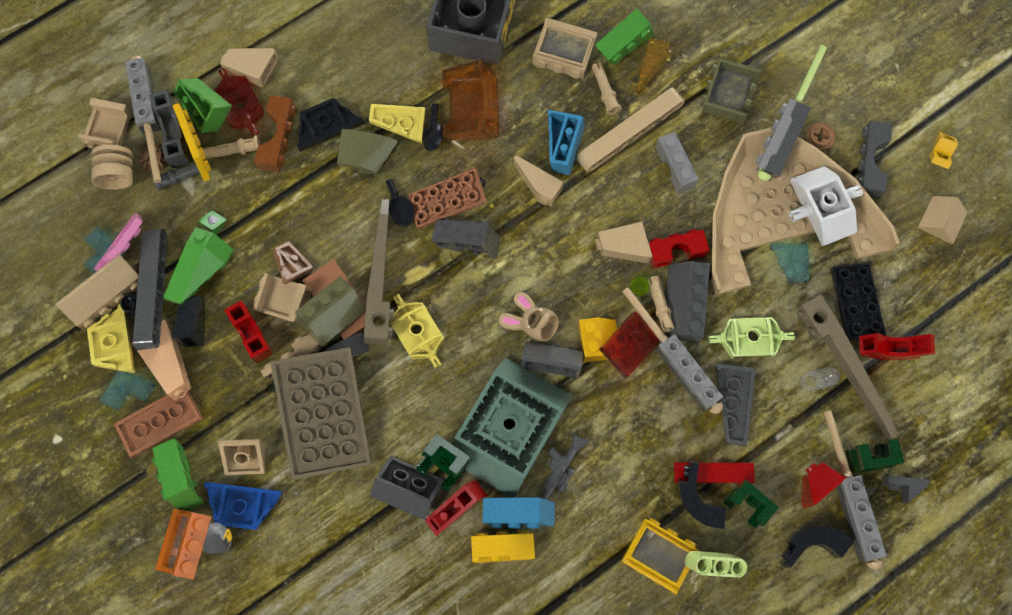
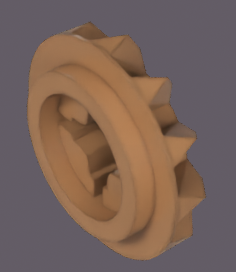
M814 123L805 133L806 141L823 151L830 148L835 142L834 130L825 123ZM820 132H822L821 135L824 139L818 142L819 140L817 136L818 134H820Z
M157 143L155 148L159 170H161L168 162L165 160L162 146ZM143 147L142 153H139V162L144 169L152 171L148 147Z

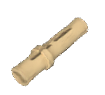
M652 276L647 281L656 306L655 313L660 320L662 332H670L674 329L670 316L671 310L667 306L659 276Z

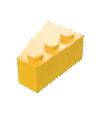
M518 530L517 534L501 531L496 532V535L476 533V536H471L473 563L535 559L533 533L529 534V530Z

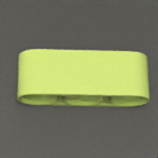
M691 551L685 558L686 566L701 575L742 577L747 571L746 562L729 553Z

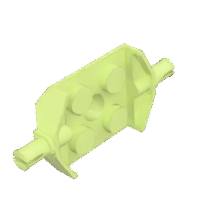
M772 317L729 319L723 333L715 336L709 335L708 340L709 344L721 343L731 359L741 356L771 355V357H774L783 340H794L795 334L794 332L783 333ZM755 332L758 339L756 341L750 340L748 333Z

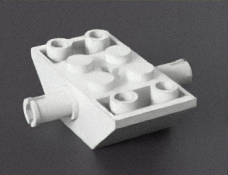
M825 166L790 179L802 207L789 211V218L793 217L790 220L796 222L808 217L822 247L858 232L856 209L851 199L863 195V190H858L861 188L860 185L845 189L839 175Z

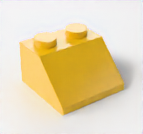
M599 317L579 320L578 332L581 351L583 352V363L622 357L616 320Z

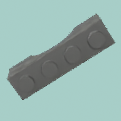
M168 90L150 94L152 108L162 131L163 143L161 144L165 160L172 168L189 164L190 161L182 129L172 106L175 104L173 97Z
M870 121L862 129L861 137L863 138V143L859 149V154L862 155L857 170L860 171L857 181L870 197L879 199L886 192L887 174L877 167L874 154L877 150L885 149L890 143L893 124Z

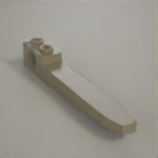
M382 199L366 301L364 344L388 345V339H392L393 327H389V321H393L394 309H390V302H383L389 199ZM376 321L384 322L382 326H376L374 323Z
M819 295L802 304L797 309V315L807 326L810 337L815 339L816 342L822 339L825 341L886 439L889 440L897 436L898 432L886 407L843 328L823 296ZM814 316L819 317L821 323L816 322Z

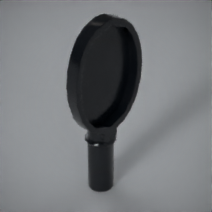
M433 103L431 106L430 123L423 138L424 148L428 151H434L439 146L443 136V127L437 121L439 109L437 103Z
M392 179L386 180L385 183L393 198L389 205L391 217L400 226L411 225L415 215L413 205L406 197L399 196V192Z

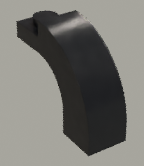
M688 461L687 465H684L683 477H686L685 481L677 480L678 496L683 507L700 523L709 527L724 529L727 509L723 506L707 504L700 499L696 489L699 463Z
M825 526L805 528L795 532L785 541L791 548L787 547L781 554L783 559L780 561V564L785 568H791L804 550L812 545L824 548L835 558H843L854 541L834 528Z

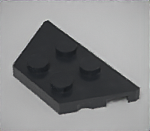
M331 98L300 112L299 144L297 147L300 152L340 135L342 129L351 130L363 125V119L353 114L346 106H342L336 99Z

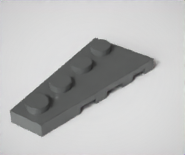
M716 363L719 392L723 396L721 402L723 404L722 415L726 444L746 447L756 369Z

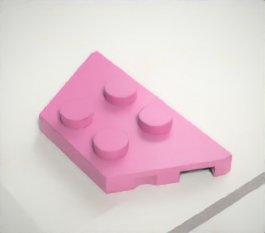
M137 213L132 215L94 267L96 271L129 248L131 239L135 238L141 231L139 226L143 221L140 215Z

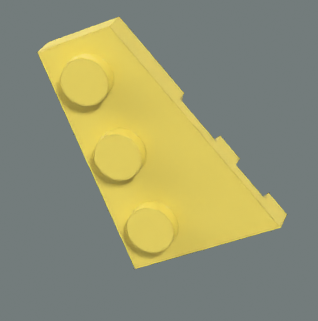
M371 104L369 122L385 130L422 143L426 110L425 107Z

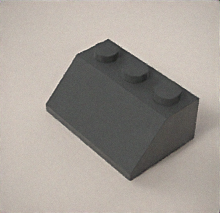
M530 340V342H525L521 367L528 370L579 378L583 352L575 347L565 349L560 348L558 344H549L548 346L542 345L540 341Z
M390 456L376 476L370 496L426 520L444 479L430 472H426L423 475L416 470V466Z

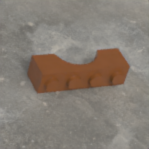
M270 95L266 112L270 120L277 124V131L270 141L258 145L254 163L260 170L280 172L281 166L285 164L284 152L289 146L288 135L292 132V118L296 116L297 111L292 98Z

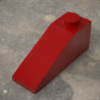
M475 479L465 484L429 515L425 522L434 534L438 536L488 495Z

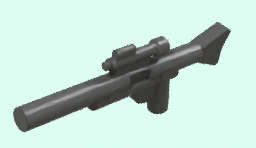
M573 435L572 445L566 456L561 455L554 447L549 449L547 453L553 458L550 462L552 473L543 486L545 490L540 498L548 500L555 487L558 488V493L561 491L565 492L568 487L566 483L575 470L569 468L567 474L565 471L577 451L588 443L587 439Z

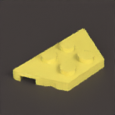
M119 304L117 305L118 309L110 315H104L99 322L87 328L91 364L95 367L135 373L127 312L122 310Z

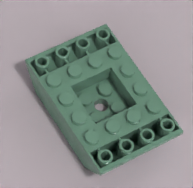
M504 358L495 369L452 442L453 446L470 457L464 470L507 496L515 498L573 396L509 359ZM507 419H512L515 422V427L511 430L504 427V422Z

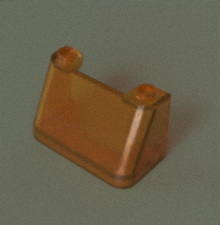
M482 60L442 70V86L450 92V122L444 124L443 136L449 141L498 138V81L494 71Z

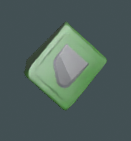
M211 210L200 218L198 222L201 226L217 235L227 220Z

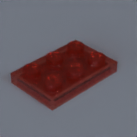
M634 311L599 350L624 378H627L660 340L638 313Z

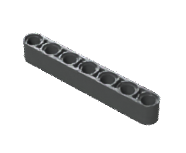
M164 229L143 231L133 334L134 347L138 351L158 348L160 345L167 254V234Z

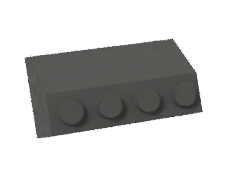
M689 261L668 265L665 299L668 308L671 310L670 316L674 325V329L670 332H663L668 338L675 334L680 341L700 343L704 338L710 263Z

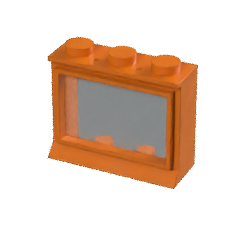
M173 508L155 570L194 580L211 516Z

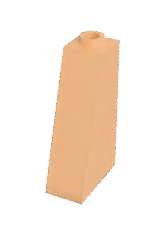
M163 320L161 322L159 347L139 350L138 353L166 394L173 400L184 397L187 391L191 389L178 342L173 338L174 329L166 320Z

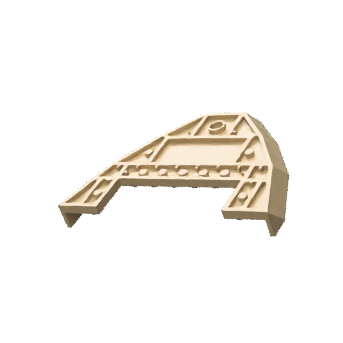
M771 128L743 134L725 171L713 212V296L751 286L740 251L815 233L808 217L796 222L790 220L793 217L789 218V211L802 207L790 179L825 166L839 175L845 189L855 185L861 186V184L822 151L797 137L777 179L771 177L768 181H761L756 170L758 164H755L758 155L760 153L763 154L766 149L763 147L768 136L771 137L774 131ZM862 186L858 190L862 189L863 195L851 199L856 209L858 232L848 236L856 259L892 251L900 244L894 226Z

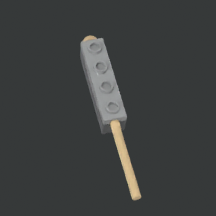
M133 56L129 61H125L135 123L141 132L146 134L154 183L161 182L153 132L160 131L161 128L153 111L149 96L155 93L151 70L143 57Z
M628 287L623 290L624 295L660 340L661 344L656 349L657 353L700 409L705 412L711 407L712 409L709 410L711 413H720L723 409L722 402L719 404L717 402L723 398L722 394L677 336L674 334L668 338Z
M832 411L824 412V416L842 474L845 478L836 487L851 538L854 541L855 551L859 562L870 561L866 563L870 569L877 570L883 564V561L878 560V558L887 557L862 477L861 475L852 476Z

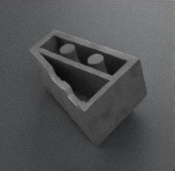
M444 218L443 220H436L431 241L438 248L459 252L462 249L472 250L474 255H479V252L488 253L490 258L496 259L501 238L488 222L478 221V223L464 219L454 221Z

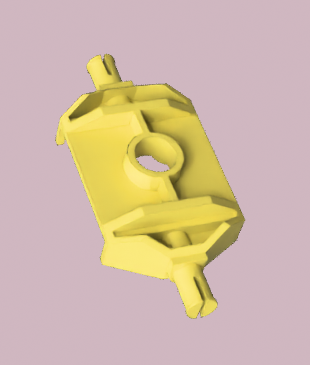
M397 294V298L394 296L393 300L397 304L398 309L394 313L393 321H390L391 326L411 359H430L435 369L438 366L440 367L442 363L436 355L445 340L423 303L413 302L406 304L400 294ZM414 325H420L422 327V330L419 334H414L411 332V329Z

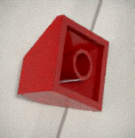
M823 462L817 465L815 463L811 464L805 469L807 473L802 477V507L807 508L819 503L845 480L844 476Z

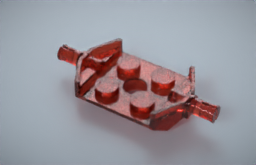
M225 68L219 69L218 73L222 81L214 89V92L232 105L226 116L231 128H247L252 136H256L255 133L258 135L259 131L255 123L261 120L264 110L246 76H229ZM238 102L245 103L243 107L236 108Z

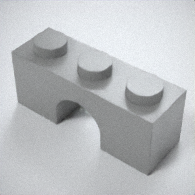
M676 132L658 138L655 148L662 162H667L670 167V179L677 194L694 189L699 179Z

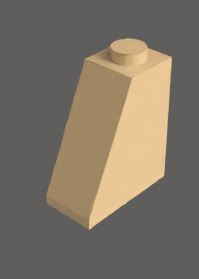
M273 48L228 49L226 54L222 56L220 64L224 72L263 88L279 57Z
M642 222L598 232L597 239H595L596 248L600 250L602 256L649 263L652 259V253Z

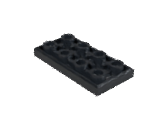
M861 263L832 267L830 271L844 332L849 341L859 340V336L875 333L886 336L870 264Z

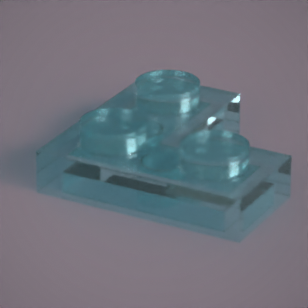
M98 226L84 239L97 251L84 264L93 274L97 272L94 267L114 241Z
M117 371L99 401L119 411L128 394L146 402L156 385L133 373Z

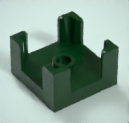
M436 434L423 450L422 455L424 458L418 464L416 470L424 475L432 465L441 469L449 475L441 485L449 493L462 476L470 457Z
M899 439L889 440L888 444L876 445L877 456H871L868 444L857 445L856 449L846 450L852 474L891 468L904 463Z
M747 480L738 483L723 501L727 507L732 508L734 504L740 505L745 500L749 506L756 509L747 521L754 529L758 528L759 525L764 527L779 508V506Z

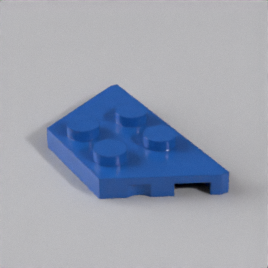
M210 482L204 483L209 496L210 508L213 510L214 522L221 523V525L227 527L258 530L283 493L276 490Z

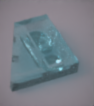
M771 243L770 249L777 256V262L784 270V275L788 282L807 283L809 281L808 244Z

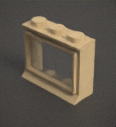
M546 18L533 54L532 64L539 68H548L556 73H565L573 78L583 79L596 43L597 32Z

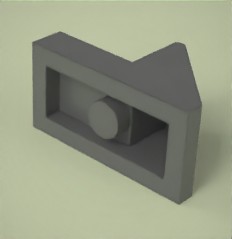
M891 475L882 477V486H889V490H902V504L910 502L929 485V480Z

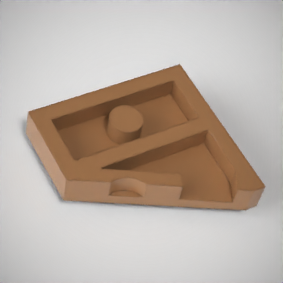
M290 242L275 247L273 254L284 285L312 272L313 266Z

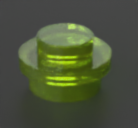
M636 277L631 281L630 289L635 295L642 296L648 292L649 283L643 277Z

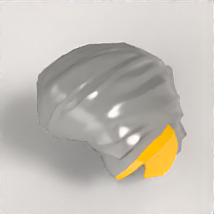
M210 523L202 549L203 552L211 554L227 552L232 544V534L229 528L227 529L221 523Z

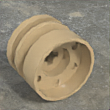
M100 145L92 149L91 164L94 167L91 170V183L99 188L111 190L130 187L133 184V170L131 169L133 165V152L119 145Z

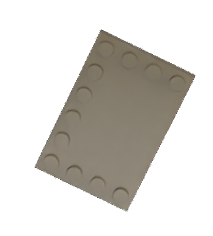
M351 347L270 361L291 479L295 480L371 465Z

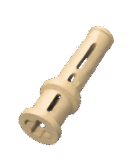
M598 62V67L597 63L592 65V70L602 93L601 101L606 106V114L609 116L615 115L622 110V107L617 102L616 92L611 89L603 64Z
M256 135L254 138L245 140L240 138L237 142L203 148L207 159L237 153L246 155V152L256 151L261 142L258 135Z

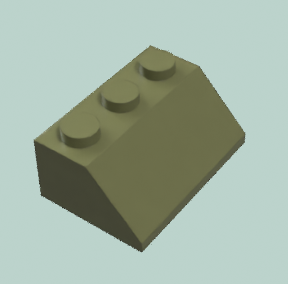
M339 276L295 311L297 322L324 347L366 312V308L355 290Z

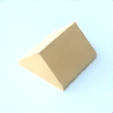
M932 196L917 228L953 244L968 212L958 197Z
M260 439L219 441L218 444L225 475L265 474V442Z

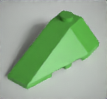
M195 227L184 247L163 298L182 305L199 290V286L206 280L209 281L218 269L221 270L226 266L234 250L213 232Z

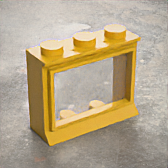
M649 518V520L644 519L620 563L626 564L638 574L646 576L655 584L669 590L671 594L677 595L690 570L685 564L687 554L691 551L700 550L695 548L696 544L688 539L683 541L678 538L679 534L669 528L664 530L659 527L660 523L652 518Z

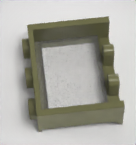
M719 58L718 64L713 65L710 74L714 75L713 79L708 80L705 89L708 90V94L703 95L700 105L703 106L702 113L705 112L736 121L743 126L762 70Z

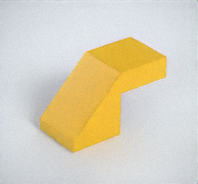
M939 132L930 155L931 163L949 169L952 164L951 156L958 146L957 138Z

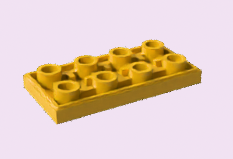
M179 103L172 105L203 181L210 180L209 171L212 170L208 160L204 161L206 155L203 148H199L201 143L198 135H193L196 130L192 121H187L190 120L189 114L186 109L182 110Z

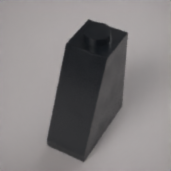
M192 295L182 305L179 304L173 338L184 347L204 346L205 301L198 295Z

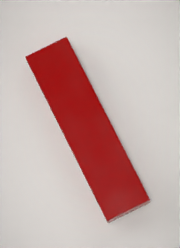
M687 462L673 463L674 483H677V480L685 481L686 477H683L684 465H687ZM697 462L699 463L697 483L738 484L744 480H747L750 484L755 483L754 463Z

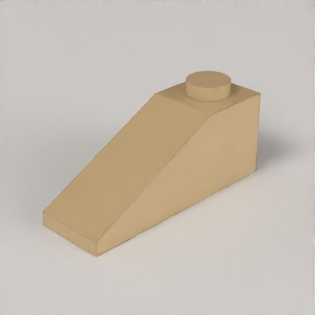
M515 155L514 167L535 198L543 205L552 206L563 189V181Z

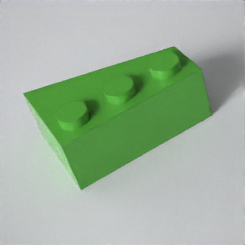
M635 9L595 46L612 66L655 35L650 22L638 9Z
M198 78L179 79L173 91L182 107L187 110L189 117L200 133L219 131L232 107L231 104Z
M174 438L153 447L154 456L152 461L158 469L156 476L159 483L162 484L163 490H161V495L164 501H168L176 509L189 511L203 505V499L195 492L194 488L197 487V483L191 479L189 472L191 467L183 446Z

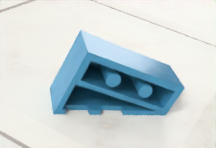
M548 110L549 154L552 172L570 175L585 129L584 118L579 115Z
M483 498L482 523L489 524L490 528L501 529L502 525H508V528L520 529L521 526H527L530 529H539L540 526L554 527L555 502L543 498Z

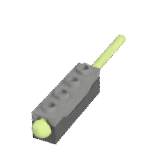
M820 45L796 99H790L787 104L783 103L779 111L782 115L779 121L775 120L771 130L774 132L771 137L768 136L763 145L766 149L763 154L760 153L755 162V164H758L756 170L761 181H768L771 177L777 179L810 112L811 107L802 104V101L826 52V46Z

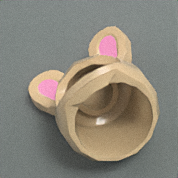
M518 292L514 296L515 304L525 312L523 317L520 318L509 313H504L499 317V324L503 328L522 330L531 338L541 342L550 340L555 335L559 324L558 317L553 311L537 307L524 292Z

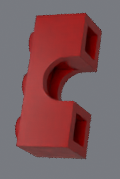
M697 229L687 231L686 234L679 235L676 233L668 236V238H655L649 242L652 253L650 261L652 269L670 265L673 261L671 251L674 249L683 250L687 255L688 261L706 257L710 251L704 230L697 231Z
M242 300L224 310L232 325L240 334L243 340L242 343L254 362L259 363L274 354L251 312Z

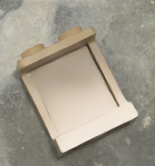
M91 98L89 105L93 108L84 135L79 134L78 138L88 148L100 145L121 146L132 116L131 110L125 104Z
M265 273L260 280V288L253 301V310L299 324L296 320L295 311L310 300L313 288L295 282L284 285L281 278Z

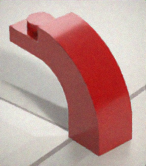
M875 333L859 336L860 355L868 358L910 360L920 359V356L935 354L933 334L911 337H887Z

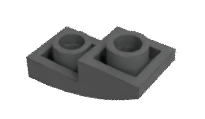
M360 332L325 349L324 352L351 347L352 357H356L369 351L370 348L368 344H364V336Z

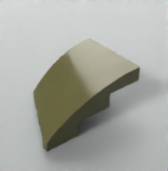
M342 129L337 164L344 167H357L358 172L363 174H378L382 164L387 161L389 154L397 146L398 142L395 139L374 133Z

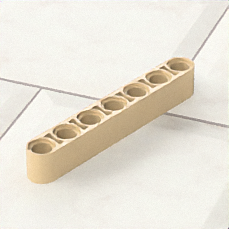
M673 87L668 89L582 150L576 156V160L587 173L593 171L681 108L685 100Z

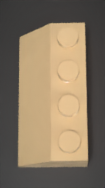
M118 255L55 305L77 327L85 331L104 315L110 314L112 309L120 304L121 299L125 295L137 292L139 273L122 256Z

